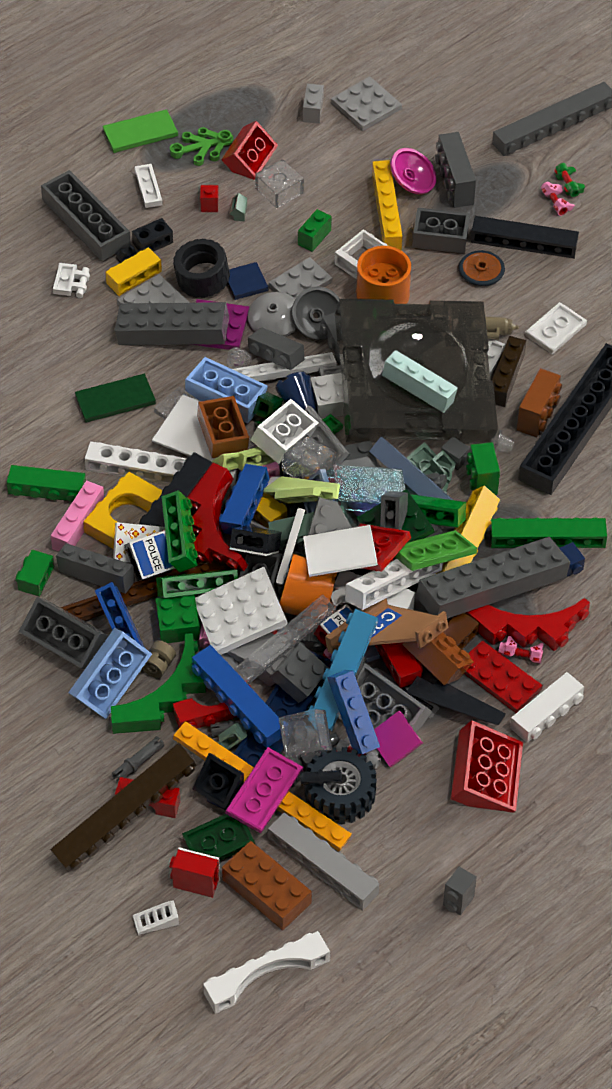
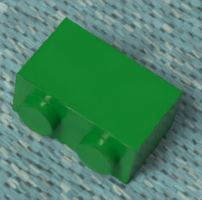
M316 209L298 230V245L313 252L330 233L332 216Z
M31 550L29 556H26L24 559L22 570L16 574L15 581L17 582L18 590L40 597L55 567L54 557Z

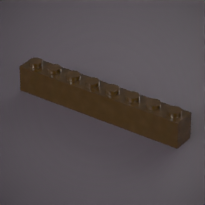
M180 743L176 744L50 850L68 872L78 869L87 856L92 857L98 852L99 846L103 843H109L115 837L114 834L120 829H126L134 817L143 815L147 811L146 807L152 802L155 804L161 800L162 794L168 789H174L182 777L191 775L195 771L194 767L197 766L195 760Z

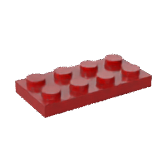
M483 640L468 653L470 659L474 662L464 675L513 712H519L542 690L543 685Z

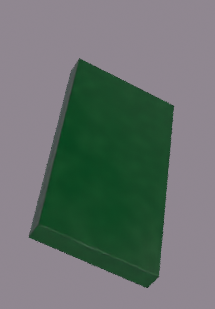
M145 373L75 392V397L85 423L156 404V399Z

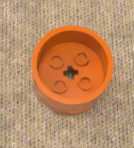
M376 246L362 253L357 263L356 297L359 304L393 306V313L397 312V309L401 308L404 304H407L410 296L411 262L409 257L400 249L391 246Z
M293 554L280 599L283 612L314 621H324L337 572L309 577L306 557Z

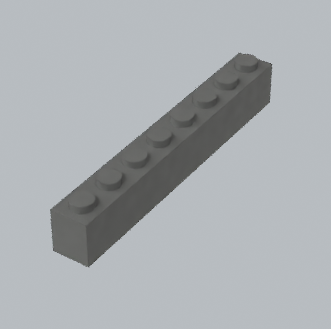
M602 82L493 131L492 144L505 156L593 115H597L606 109L612 108V89L605 82Z

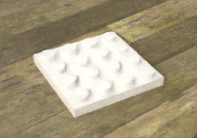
M265 567L195 598L197 611L209 643L220 655L288 625Z

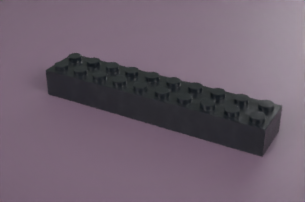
M607 343L604 345L521 463L518 480L547 494H553L612 408V345Z

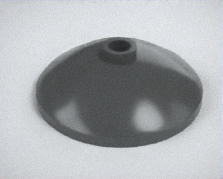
M310 287L296 297L292 306V319L296 328L304 336L314 340H325L327 337L320 330L322 317L343 310L345 314V309L341 299L333 291L324 287ZM313 314H317L318 319H315Z

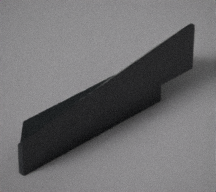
M417 676L407 690V694L495 725H499L506 713L449 684L444 685L439 680L434 685Z

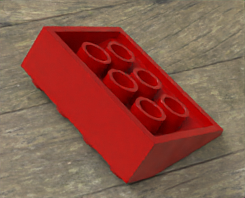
M470 721L460 729L451 800L469 807L514 813L517 806L523 742L475 721Z

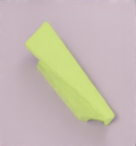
M255 447L237 453L222 454L212 462L227 468L229 471L237 468L242 471L245 464L263 466L276 461L262 449ZM298 449L294 451L299 452V456L302 455L301 451H299Z
M281 476L264 488L263 493L274 496V499L288 504L318 501L319 497L333 500L338 499L340 484Z

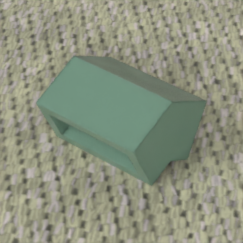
M238 193L232 198L229 214L234 217L235 221H245L247 198Z
M235 723L218 735L219 741L217 743L229 750L247 737L246 729L243 725Z

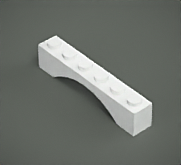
M318 931L313 934L308 933L295 942L286 943L278 950L268 951L256 960L251 959L247 961L243 966L231 968L221 976L209 978L203 983L204 995L214 1013L217 1014L234 1006L244 989L260 976L285 968L312 970L330 961V950Z

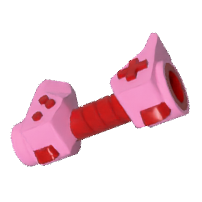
M550 182L542 184V192L547 198L552 200L554 203L553 207L558 215L562 216L574 208V204H570L564 199L557 197L563 191L561 185L551 184Z
M508 636L507 642L500 643L498 652L507 657L516 655L530 658L532 662L541 664L543 643L531 647L530 650L517 648L515 640Z

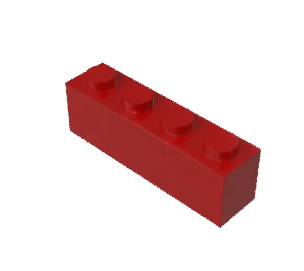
M404 642L375 645L399 688L412 684L417 676L421 678L423 666L402 645Z

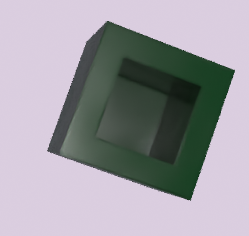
M266 392L258 396L253 413L267 419L281 407L283 399Z

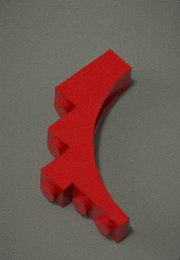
M213 462L187 497L191 501L192 509L196 511L192 516L194 520L192 525L193 532L197 535L194 542L198 554L196 559L200 562L204 560L210 564L213 560L219 563L223 561L234 570L238 568L245 571L248 564L242 555L234 550H230V547L224 542L219 525L222 502L234 478L227 468Z
M583 598L566 609L543 615L514 614L499 610L490 605H485L465 613L479 622L478 633L492 645L504 640L508 635L522 648H525L528 644H533L538 638L555 651L559 647L566 645L569 640V631L575 627L576 623L587 618L590 602Z

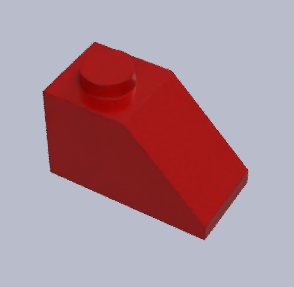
M201 185V212H218L219 185Z

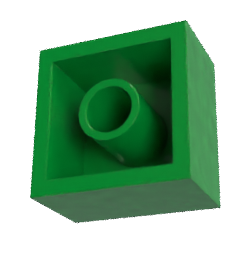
M493 442L471 445L470 453H467L468 464H466L467 476L470 475L471 477L469 480L470 489L476 490L485 486L494 495H498L500 469Z
M195 594L156 599L160 641L166 643L185 641V634L193 633V640H199L200 629Z

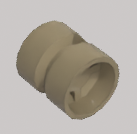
M157 640L149 649L152 655L142 670L154 678H161L168 665L175 658L176 652L166 642Z

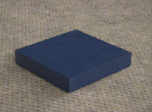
M257 262L229 269L230 277L227 284L235 300L269 291Z

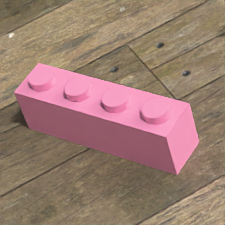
M86 480L51 534L53 550L59 552L66 543L76 546L84 533L83 521L95 509L96 504L104 499V489L102 486Z

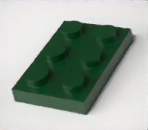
M227 814L182 833L189 850L218 857L219 861L237 854L250 841L255 844L248 826Z

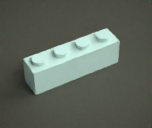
M395 350L385 361L382 376L444 413L454 402L458 387Z

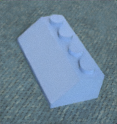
M206 357L202 359L185 379V395L198 401L234 396L245 423H249L256 415L253 411L257 398L266 393L268 389L267 385Z
M114 628L68 693L106 719L111 713V706H115L152 653L123 631Z

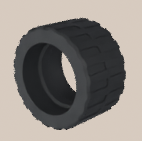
M204 238L194 239L193 241L186 242L176 251L173 258L174 270L179 287L187 295L196 298L210 297L226 287L230 271L226 252L218 242ZM209 263L215 265L212 269L203 273L189 272L192 267L198 264Z

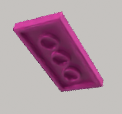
M267 747L226 809L225 814L262 833L300 775L303 766Z

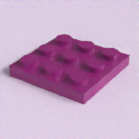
M197 299V300H196V303L214 302V301H207V300ZM226 303L229 322L225 344L191 345L239 351L248 319L249 306Z

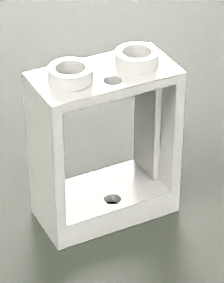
M364 229L335 252V265L355 279H357L358 261L351 255L363 246L367 249L376 246H388Z

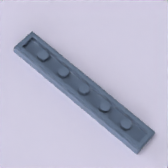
M380 437L369 451L416 494L453 500L383 437Z

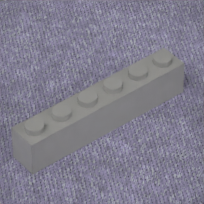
M284 812L268 828V839L362 911L379 894V883L375 877L368 876L359 865L352 864L343 853L336 852L327 841L320 840L311 829L300 825L295 817L289 816Z

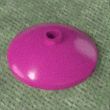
M402 148L393 154L390 161L393 177L402 188L414 194H426L434 188L436 172L426 156L411 148Z

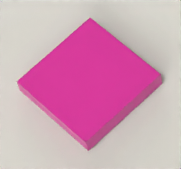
M400 710L374 729L380 745L377 749L389 767H393L423 744Z

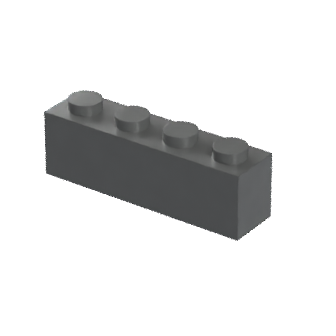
M67 543L56 555L60 573L100 586L113 582L119 592L125 594L135 582L132 564Z

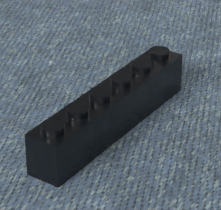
M475 216L470 243L575 259L579 231Z
M195 452L188 457L181 470L174 474L171 483L164 487L158 500L152 503L148 513L141 517L139 525L165 527L162 496L179 490L187 498L213 462Z

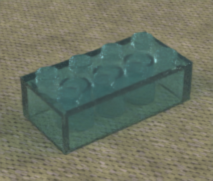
M333 465L326 472L330 483L340 484L338 499H335V501L340 506L343 505L345 510L368 511L381 504V495L386 492H401L405 490L402 469Z

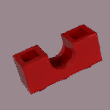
M120 777L115 795L134 779ZM180 788L168 789L162 794L161 800L155 804L152 802L149 805L155 809L156 815L176 818L180 805Z

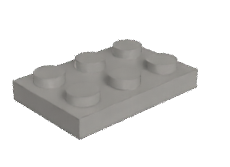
M309 257L271 280L269 288L274 292L289 294L296 299L307 288L326 287L332 283V277Z

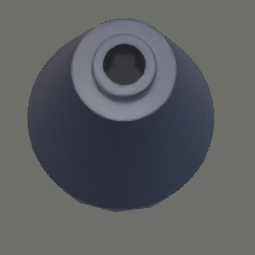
M304 371L295 372L287 375V380L282 382V379L278 381L275 389L285 403L292 399L303 410L307 406H311L316 411L309 374L306 375Z

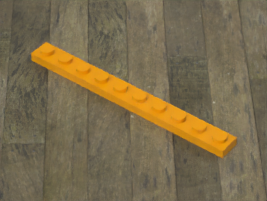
M186 721L173 735L175 741L204 761L208 754L211 753L244 773V782L254 769L253 766ZM289 791L277 808L282 814L285 812L287 815L295 817L300 825L311 829L316 837L327 841L331 847L339 852L351 838L352 833Z

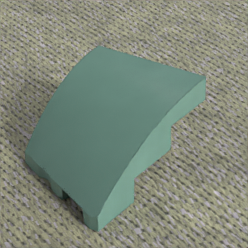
M424 442L407 459L424 474H446L447 482L442 490L447 494L446 491L456 463L444 450L436 455Z

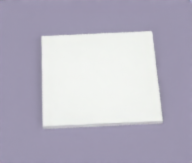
M182 395L152 439V442L187 456H191L195 452L212 462L215 458H211L197 417L198 402L201 401Z
M370 525L303 536L309 577L378 565Z

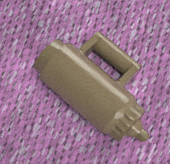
M474 316V318L470 317L469 332L477 334V339L499 340V335H511L513 330L519 329V326L514 325L511 319L502 317Z

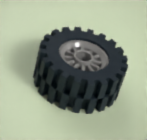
M336 747L330 748V753L328 754L326 750L321 751L320 758L315 755L312 758V764L309 763L307 765V772H319V769H323V771L341 770L343 784L305 785L306 803L332 821L334 819L339 820V824H345V819H349L350 823L356 822L357 815L360 819L363 818L365 810L369 813L372 809V804L375 802L377 779L372 762L368 761L366 763L367 757L364 754H361L359 757L358 751L352 749L351 753L347 752V747H342L341 751H337Z

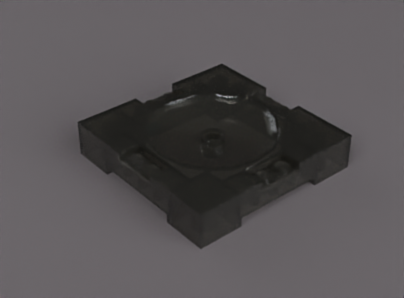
M339 299L335 312L337 346H339L346 442L371 441V443H376L380 437L384 439L449 440L455 437L464 444L493 442L498 431L493 381L490 380L487 354L489 345L484 302L430 300L429 304H394V300ZM395 350L458 387L454 402L444 413L382 376L385 361Z

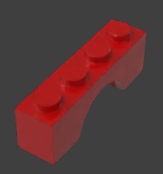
M192 698L173 703V715L178 728L185 721L198 729L237 717L230 713L225 703L205 706L197 703Z

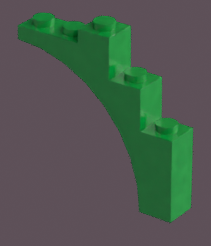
M193 633L185 634V647L181 661L175 672L162 686L136 701L111 706L113 734L161 730L160 722H164V713L173 712V703L186 700V694L206 693L204 680L200 676H196L191 669L192 657L198 652V642L193 640Z

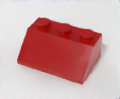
M254 121L242 128L221 160L233 173L255 180L278 147V144L257 121Z

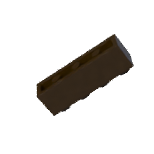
M513 336L508 337L489 388L488 403L506 407L525 356L527 340Z

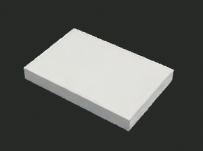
M559 302L526 330L525 336L549 353L554 354L587 325V320Z

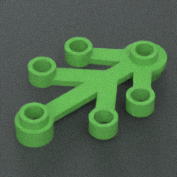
M205 127L198 129V136L193 135L191 132H184L182 134V141L184 143H190L191 141L196 143L184 147L180 143H174L170 146V155L175 159H179L184 153L200 149L199 153L194 156V164L201 166L204 164V157L210 147L217 145L210 152V160L216 162L219 161L220 152L224 146L232 144L233 135L228 130L216 133Z

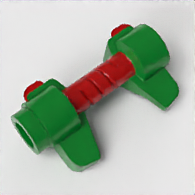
M565 163L558 164L554 170L555 176L558 180L565 181V194L576 197L583 193L585 185L572 181L570 177L571 174L576 172V169L574 167H567Z

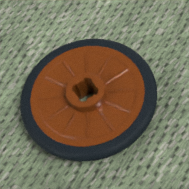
M478 250L466 254L461 259L459 272L471 284L488 286L498 282L503 277L505 265L496 254Z

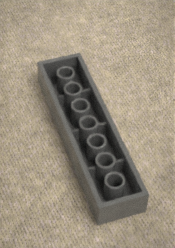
M547 537L419 579L416 597L430 614L439 615L444 611L447 614V618L565 579L570 561L554 541Z

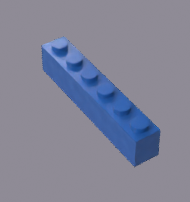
M209 645L192 657L191 669L193 673L204 680L206 687L216 693L218 700L228 706L230 713L241 720L243 727L253 733L258 743H262L267 748L286 735V724L212 645Z

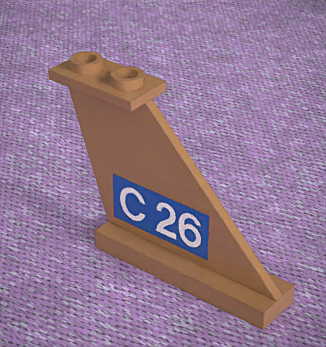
M387 598L361 610L378 618V623L369 645L417 641V645L421 649L448 628L447 614L444 611L439 615H432L388 605ZM346 622L325 636L329 653L332 654L334 650H338L341 644L338 642L341 632H346L348 627Z

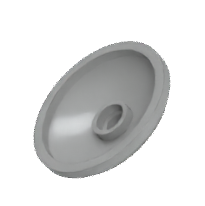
M269 292L259 296L251 304L248 311V322L251 329L256 332L263 327L284 337L293 333L297 329L292 319V306L295 298L283 292Z

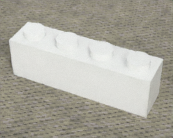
M566 672L511 717L510 729L526 743L538 738L546 727H551L559 716H564L570 707L582 701L584 686Z

